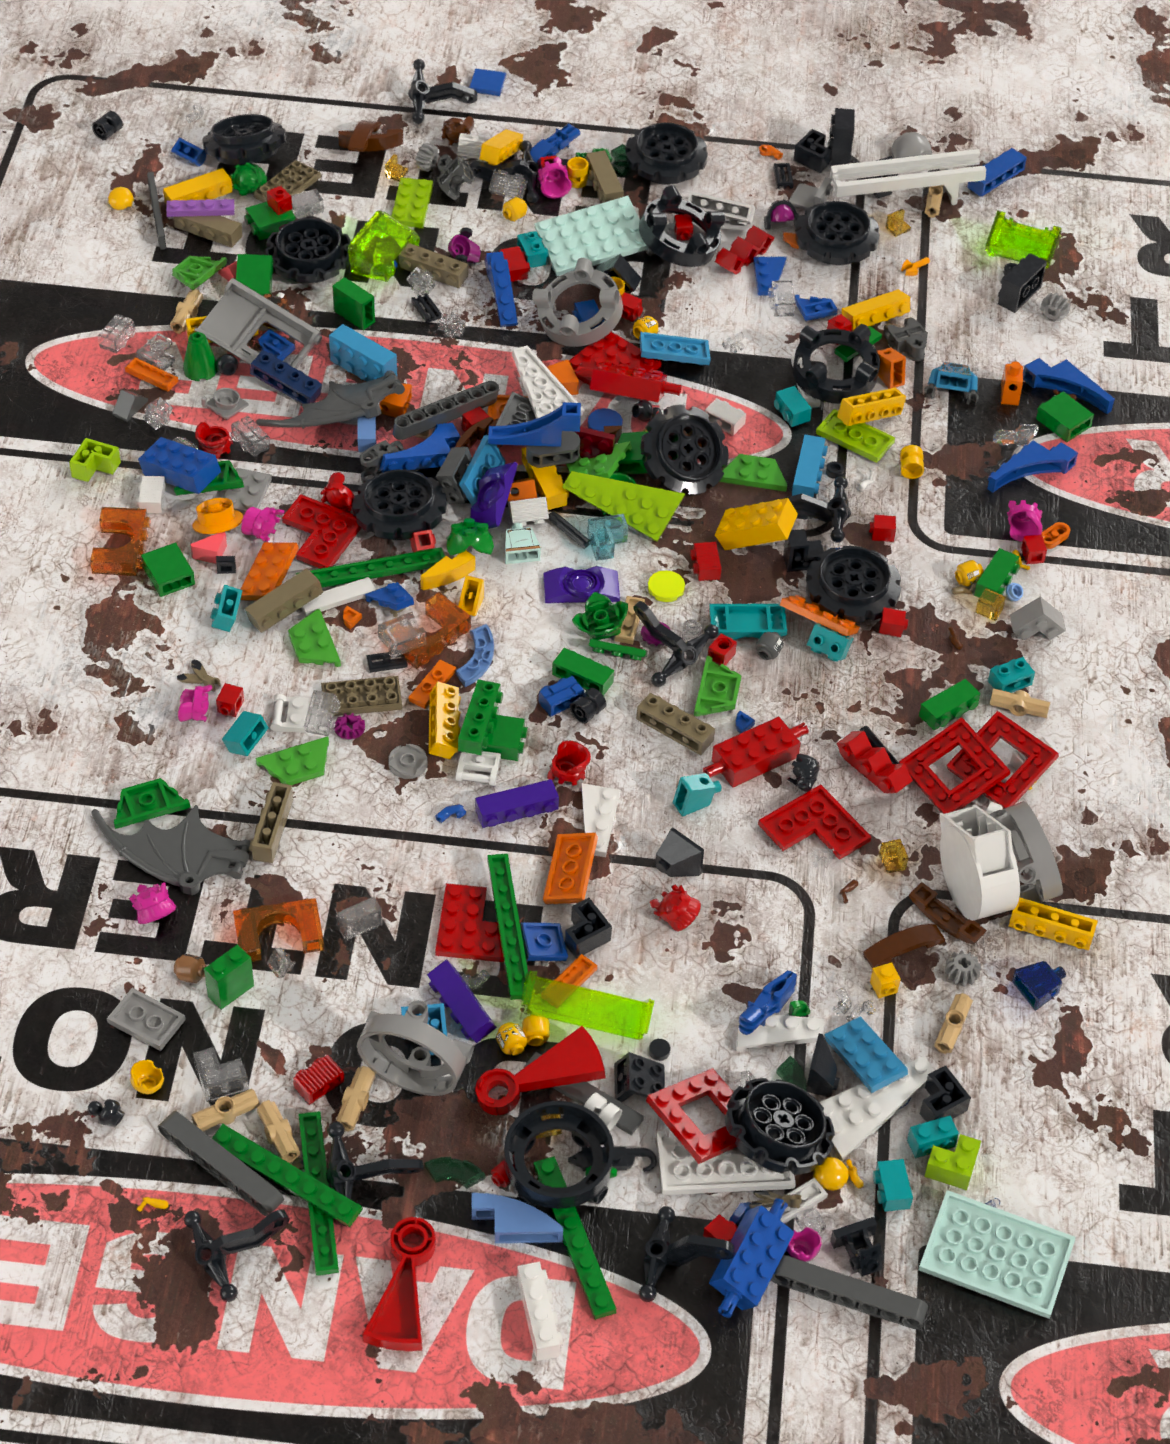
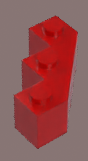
M753 225L747 231L745 239L738 236L732 242L730 251L722 248L716 255L715 263L737 275L741 272V267L744 265L749 266L753 262L754 257L766 253L775 237Z
M852 731L836 743L844 760L884 793H897L913 781L905 764H892L884 747L872 748L865 731Z

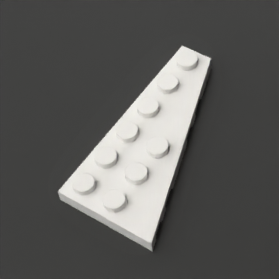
M528 346L513 349L512 356L536 419L556 410L563 405V402L578 403ZM581 406V416H582V415L584 414V409H583L582 406Z
M925 1056L905 1064L908 1068V1075L873 1093L862 1083L819 1102L824 1107V1115L830 1117L835 1135L831 1142L833 1143V1149L842 1162L869 1135L875 1133L888 1121L901 1106L903 1107L910 1097L918 1093L925 1086L928 1074L934 1071Z
M657 1133L656 1135L662 1195L795 1189V1176L791 1171H785L782 1174L768 1170L745 1155L732 1153V1150L698 1164L677 1138L665 1137L662 1133Z

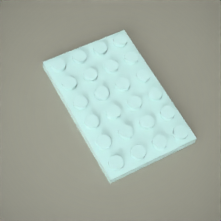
M629 196L534 223L539 237L543 239L544 247L548 249V258L556 276L574 271L579 258L589 259L592 262V266L604 263L619 254L624 257L648 249L640 236V219Z
M947 1190L920 1263L919 1271L1050 1319L1076 1237Z

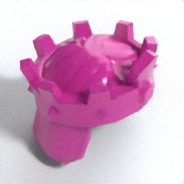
M559 157L555 158L552 164L548 161L545 162V167L542 170L539 168L537 171L539 173V178L537 179L541 184L542 194L550 199L561 198L572 188V183L567 174V167L561 164L562 160Z
M1021 500V503L1016 505V501H1009L1008 507L1010 511L1007 512V520L1010 524L1009 534L1011 538L1022 542L1024 536L1041 534L1043 528L1041 524L1042 510H1038V504L1034 502L1032 505L1026 504V500Z
M256 507L248 508L241 524L242 533L244 535H254L262 541H270L268 535L270 533L275 534L276 530L274 527L276 523L280 522V518L276 517V515H283L284 510L273 507H266L263 510Z
M212 685L195 686V689H185L182 692L178 709V719L180 722L191 719L206 722L207 717L204 715L207 713L209 706L208 693L206 692L212 689Z
M161 883L160 887L158 884H155L149 888L146 885H139L136 890L139 894L137 896L132 894L128 898L133 904L132 907L137 911V921L139 924L156 921L176 910V905L169 898L166 883Z

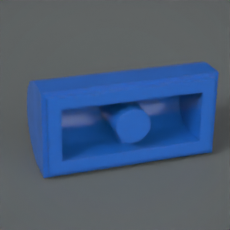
M180 137L171 149L172 153L197 166L203 165L207 157V153L203 149Z

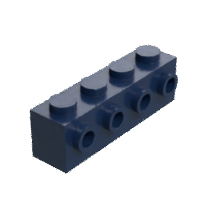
M262 350L251 363V375L301 404L314 403L321 395L322 384L318 380L307 376L301 370L295 369L271 353Z

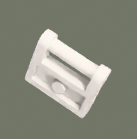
M276 694L274 696L275 709L270 725L271 730L276 732L306 733L309 698L285 697L282 694ZM283 706H288L286 722H281Z
M483 751L482 755L461 752L456 781L468 780L496 786L501 754ZM464 769H465V770L480 771V772H487V773H491V774H490V776H489V775H482V774H475V773H467V772H464Z

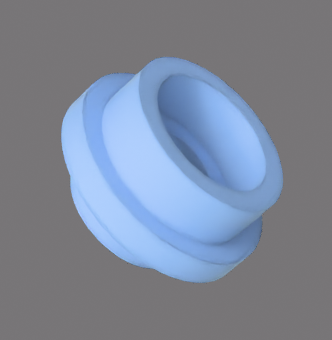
M1016 583L1008 584L1006 587L1008 599L1013 602L1020 600L1023 596L1022 586Z

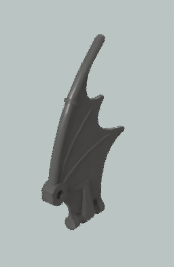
M391 370L387 371L380 378L359 384L342 385L330 381L328 395L319 402L302 404L303 412L300 415L286 420L257 419L256 424L267 427H301L305 429V427L332 424L363 416L365 418H373L381 414L379 403L386 396L393 393L402 394L405 388Z
M198 805L192 808L181 823L171 829L157 828L149 820H146L142 829L133 835H123L112 830L97 809H93L91 812L98 827L112 846L119 852L120 856H123L146 873L169 884L179 886L183 894L195 895L199 892L202 881L217 874H227L235 879H240L243 875L242 869L246 867L249 859L248 853L251 852L249 851L250 840H233L208 830L200 820Z

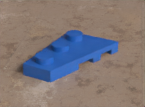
M754 257L753 264L758 296H775L787 257Z

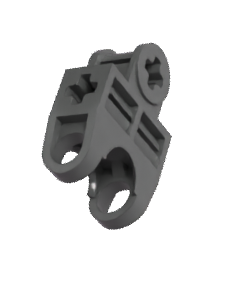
M447 154L440 157L438 168L442 174L436 180L441 189L450 198L457 200L460 197L461 185L464 182L471 184L475 180L473 171L469 163L458 156L454 160Z
M913 317L906 318L904 320L905 327L903 328L892 324L884 326V335L891 348L899 353L905 352L912 361H922L924 359L928 332Z
M384 440L364 451L360 455V463L367 468L361 473V481L364 483L369 480L365 478L366 476L373 475L375 477L381 474L380 465L383 454L405 450L402 443L394 441L389 444ZM367 457L371 458L370 461H365L364 459Z

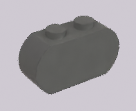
M562 431L561 447L526 446V459L530 465L537 468L573 463L580 455V438L574 431Z

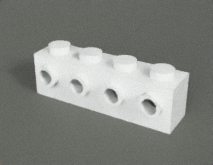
M689 191L687 199L688 202L695 204L705 212L722 211L725 215V221L731 222V219L738 220L737 223L741 225L752 224L756 208L754 205Z
M540 1262L517 1266V1281L536 1361L559 1357L560 1346L563 1345L561 1331L557 1332L555 1326L558 1324L556 1310L552 1311L550 1304H553L551 1290H547L545 1285L548 1283L546 1269L542 1270Z

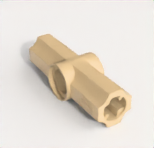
M944 185L929 187L925 214L928 217L934 218L939 215Z
M199 290L189 291L184 301L178 303L176 315L170 323V328L175 333L181 334V332L185 331L186 319L197 317L198 307L203 300V294Z
M993 689L990 705L1010 709V712L1016 716L1030 714L1047 718L1050 702L1031 698L1025 691L1019 690L1010 693Z
M964 993L955 995L934 1044V1047L939 1052L944 1054L952 1053L973 1003L969 995Z
M358 1067L350 1087L347 1086L345 1089L342 1107L336 1121L341 1122L347 1132L354 1130L361 1111H364L367 1106L369 1091L375 1078V1072L369 1067Z
M251 1088L231 1098L227 1096L220 1097L214 1105L192 1114L191 1118L195 1126L205 1131L219 1124H231L237 1116L260 1106L255 1091Z
M267 1100L262 1102L257 1107V1113L264 1125L268 1142L274 1145L280 1158L288 1163L295 1161L300 1156V1151L292 1137V1130L288 1120L283 1119L275 1101Z

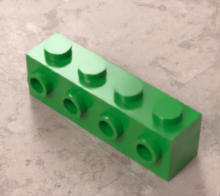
M477 680L458 738V751L482 755L483 749L488 747V733L493 731L494 722L492 721L493 718H497L499 711L497 706L503 700L500 683Z

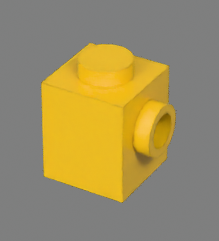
M891 962L873 968L870 983L879 999L898 993L901 978Z

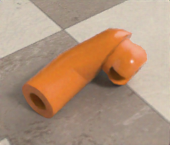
M761 145L759 147V153L763 156H773L778 160L783 156V153L772 145Z

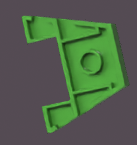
M630 441L615 444L613 453L610 455L600 454L590 459L586 457L581 459L579 455L575 462L567 463L566 465L570 473L574 471L610 478L618 468V462L624 460L626 451H630L632 446Z

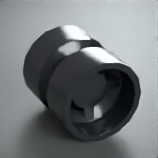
M114 111L107 112L102 118L100 117L92 123L93 132L101 140H107L123 127L120 116Z
M589 688L581 697L570 704V711L579 722L586 724L595 714L601 712L607 703L600 691L595 688Z

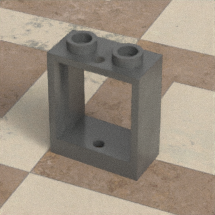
M468 447L451 448L436 476L449 504H464L468 499L459 485L472 460ZM457 470L460 474L458 482L454 478Z

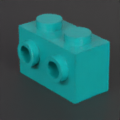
M537 231L517 235V246L520 247L521 252L524 251L526 262H529L530 268L547 265V258L549 257L548 249L544 247L543 239L539 237Z
M795 386L776 392L774 406L780 411L784 420L791 427L810 421L812 408Z
M224 584L221 592H217L214 603L217 605L216 608L213 607L210 618L213 619L211 627L230 632L236 620L242 590Z
M817 623L814 625L806 645L811 647L813 652L818 654L825 653L829 659L838 662V660L841 661L846 658L854 638L844 636Z
M1021 657L991 668L988 682L993 689L1012 693L1031 686L1035 672L1025 658Z
M243 711L224 735L222 741L230 753L248 756L269 728L262 715Z
M946 1116L911 1126L907 1142L916 1159L930 1155L933 1145L943 1149L956 1147L959 1132L951 1116Z
M904 1159L877 1162L876 1170L873 1171L874 1184H878V1202L883 1205L884 1212L910 1209L913 1195Z

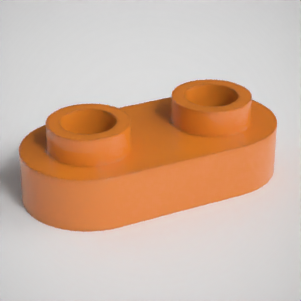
M1057 522L1041 533L1046 548L1052 549L1069 537L1070 527L1066 523Z

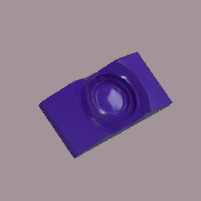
M512 462L490 468L480 479L477 502L471 507L470 518L474 519L475 522L488 524V529L500 526L518 463Z
M565 566L543 573L545 603H586L593 592L605 595L611 602L620 601L618 571L600 566H594L586 570H575Z

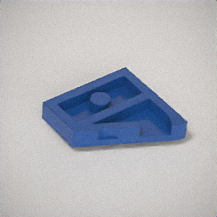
M794 295V301L805 321L837 315L838 309L832 299L810 296V299L800 298V295Z
M271 329L267 330L258 339L262 350L273 354L281 361L296 349L293 343Z
M398 582L390 583L383 588L365 594L367 602L375 600L378 601L380 606L389 607L396 611L414 605L413 597Z

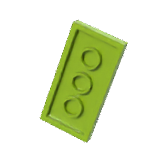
M411 178L400 179L390 219L391 225L415 228L424 227L433 189V181Z
M833 409L816 429L817 435L876 463L895 443V437L866 423L852 426L845 425L837 417L838 410Z

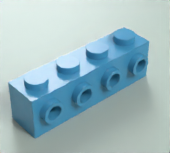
M804 435L793 483L792 496L802 493L814 498V494H818L820 483H817V481L821 482L823 471H820V469H824L825 458L823 456L826 457L828 446H825L826 438Z

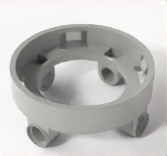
M579 258L574 271L559 276L545 289L533 290V303L537 306L538 317L545 333L551 340L564 346L579 347L601 340L616 327L622 315L623 301L615 281L606 273L594 270L592 262L587 258ZM577 284H591L601 290L599 299L602 307L589 320L579 323L574 315L565 314L560 321L554 315V303L557 297L567 288ZM546 319H548L553 328H551L549 325L546 326ZM603 319L605 320V321H604L601 325H599L598 327H596V328H594V329H592V330L590 329V328L596 326L597 324H599Z
M1023 801L1005 809L992 812L990 816L1011 831L1012 848L1017 859L1019 879L1024 883L1020 886L1019 897L1043 903L1063 894V886L1056 860L1046 835L1030 806Z
M416 1000L409 1004L405 1016L380 1014L371 1011L357 1042V1049L365 1064L386 1081L417 1094L440 1096L448 1094L455 1089L465 1065L469 1063L472 1057L474 1045L457 1039L452 1041L445 1034L428 1025V1006L425 1002ZM393 1035L405 1038L423 1047L413 1049L407 1060L390 1048L385 1041V1036ZM429 1051L439 1057L444 1064L431 1066Z

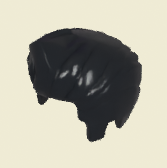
M800 753L797 754L796 761L792 763L794 766L792 771L796 779L794 780L789 777L787 780L800 790L808 792L817 781L820 766L815 758Z

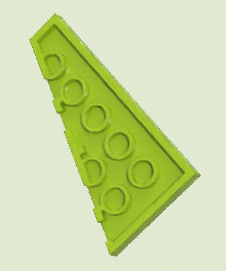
M571 471L562 486L565 490L656 542L660 539L685 496L684 493Z

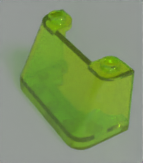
M380 210L376 211L349 244L348 254L352 273L388 282L396 270L393 261L408 243L416 246L419 245L420 238L418 234L388 213Z
M997 211L985 245L987 254L993 257L999 256L1020 262L1023 257L1025 258L1031 253L1047 261L1046 268H1049L1061 239L1062 228L1053 226L1052 230H1048V227H1045V230L1013 222L1011 217L1008 220L1005 217V212Z

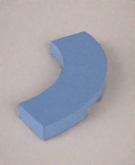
M487 624L470 630V636L475 645L474 655L464 666L456 670V676L464 687L473 684L481 678L492 662L494 639Z

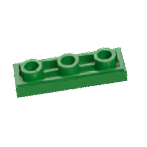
M868 326L871 331L869 342L873 345L882 339V334ZM839 345L834 349V354L845 362L859 354L856 350L846 345Z
M590 639L589 642L593 652L604 653V650L612 651L611 655L618 657L628 654L630 659L641 661L642 657H647L648 653L644 649Z

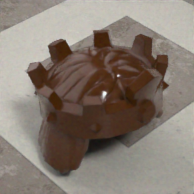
M467 116L464 120L450 118L444 121L441 138H446L451 146L453 143L458 144L460 133L471 134L474 128V119L471 116Z

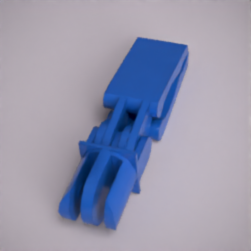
M567 124L561 130L556 128V132L547 139L540 140L531 149L530 153L534 162L538 164L540 157L556 156L560 150L565 147L569 148V143L580 135V130L571 124Z
M787 970L767 984L754 1003L748 1001L747 1009L739 1016L738 1027L742 1034H751L760 1025L765 1027L766 1019L783 1008L795 991L797 975L794 972Z

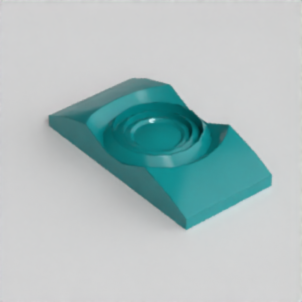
M709 604L710 623L718 627V636L723 634L733 640L744 637L760 639L764 632H776L781 637L787 635L785 608L780 606V604Z

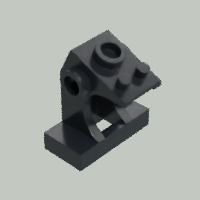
M874 1217L832 1230L830 1239L834 1249L841 1246L845 1247L850 1257L852 1269L854 1271L857 1270L862 1277L882 1270V1262L884 1261L881 1244L878 1243L873 1246L869 1239L870 1236L875 1235L877 1227Z

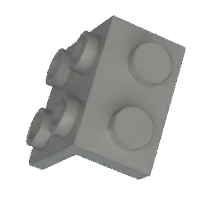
M825 177L820 188L800 183L789 201L793 206L805 210L826 202L833 190V186H831L832 179Z

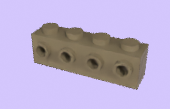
M606 151L586 153L589 179L593 181V187L598 192L599 201L604 203L624 197V190Z
M223 216L173 217L174 227L231 248L242 237V224Z
M410 243L399 254V268L444 284L460 288L468 278V263Z
M306 568L246 607L245 611L249 621L262 633L323 593L319 579Z
M649 693L637 707V720L699 755H702L714 741L715 728L697 719L694 715L679 709V707L668 703L659 696Z
M272 782L270 791L266 794L265 806L261 809L260 821L255 827L254 839L250 842L249 851L252 852L253 860L273 863L293 803L292 785Z

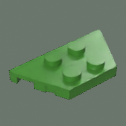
M189 256L172 269V276L190 289L195 290L227 264V258L221 257L220 261H211V257Z
M739 454L723 470L724 475L719 481L785 492L787 490V483L775 459Z
M320 609L315 610L288 630V635L299 663L323 665L326 662L335 663V667L341 666V660Z
M710 656L706 657L694 710V716L696 717L734 710L737 702L742 675L731 671L723 664H716Z
M327 736L256 758V764L259 767L263 766L266 768L271 776L278 778L282 784L294 785L323 776L325 774L329 737Z

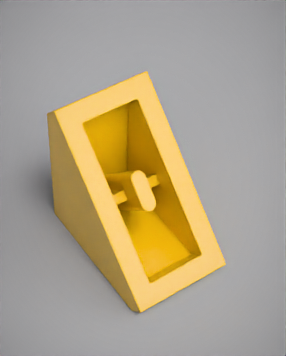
M465 575L457 612L476 616L484 599V579Z

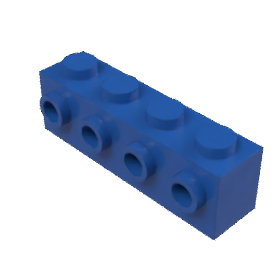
M1014 148L1003 152L997 158L983 165L986 168L985 180L968 182L967 188L981 197L1023 171L1027 157Z

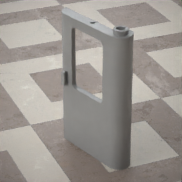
M234 278L227 283L223 297L201 325L195 328L196 332L205 334L207 339L251 365L259 353L248 347L247 343L265 322L304 345L303 349L290 364L295 369L299 367L312 348L322 340L321 331Z

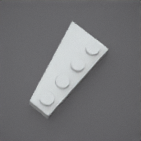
M582 783L584 833L596 832L598 840L594 855L606 857L621 790Z
M772 1014L766 1019L765 1027L760 1025L751 1034H742L738 1027L737 1052L744 1051V1048L754 1047L755 1050L763 1049V1046L769 1045L780 1047L786 1043L804 1044L817 1042L818 1034H823L824 1019Z

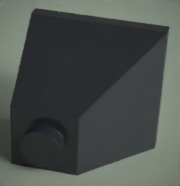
M672 828L656 853L655 866L660 872L670 877L700 876L702 874L704 849L675 828Z
M819 1033L810 1066L806 1092L830 1098L833 1090L837 1091L840 1078L836 1077L837 1066L824 1035Z

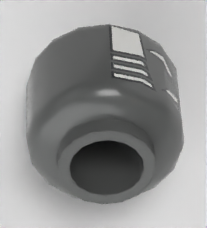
M764 632L756 643L757 654L764 660L775 659L781 652L784 643L778 633Z

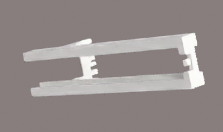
M979 149L834 165L831 166L830 176L834 183L837 197L945 185L951 204L956 205L958 202L959 183L985 180L986 168L985 166L952 169L953 167L979 165L980 151ZM936 169H940V170H941V171H934V172H925V173H917V174H908V175H899V176H890V177H882V178H873V179H864V180L841 182V180H848V179L875 177V176L901 174V173L927 171V170H936Z

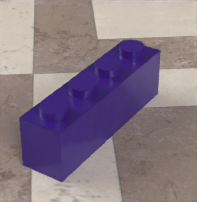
M552 779L475 798V811L482 828L493 827L498 824L513 822L518 819L533 817L559 809V796Z
M447 959L427 974L431 980L428 984L435 993H440L442 997L439 1000L441 1003H444L446 1009L449 1007L452 1010L450 1016L457 1024L461 1023L463 1028L460 1030L468 1040L472 1038L478 1043L497 1028L459 972Z

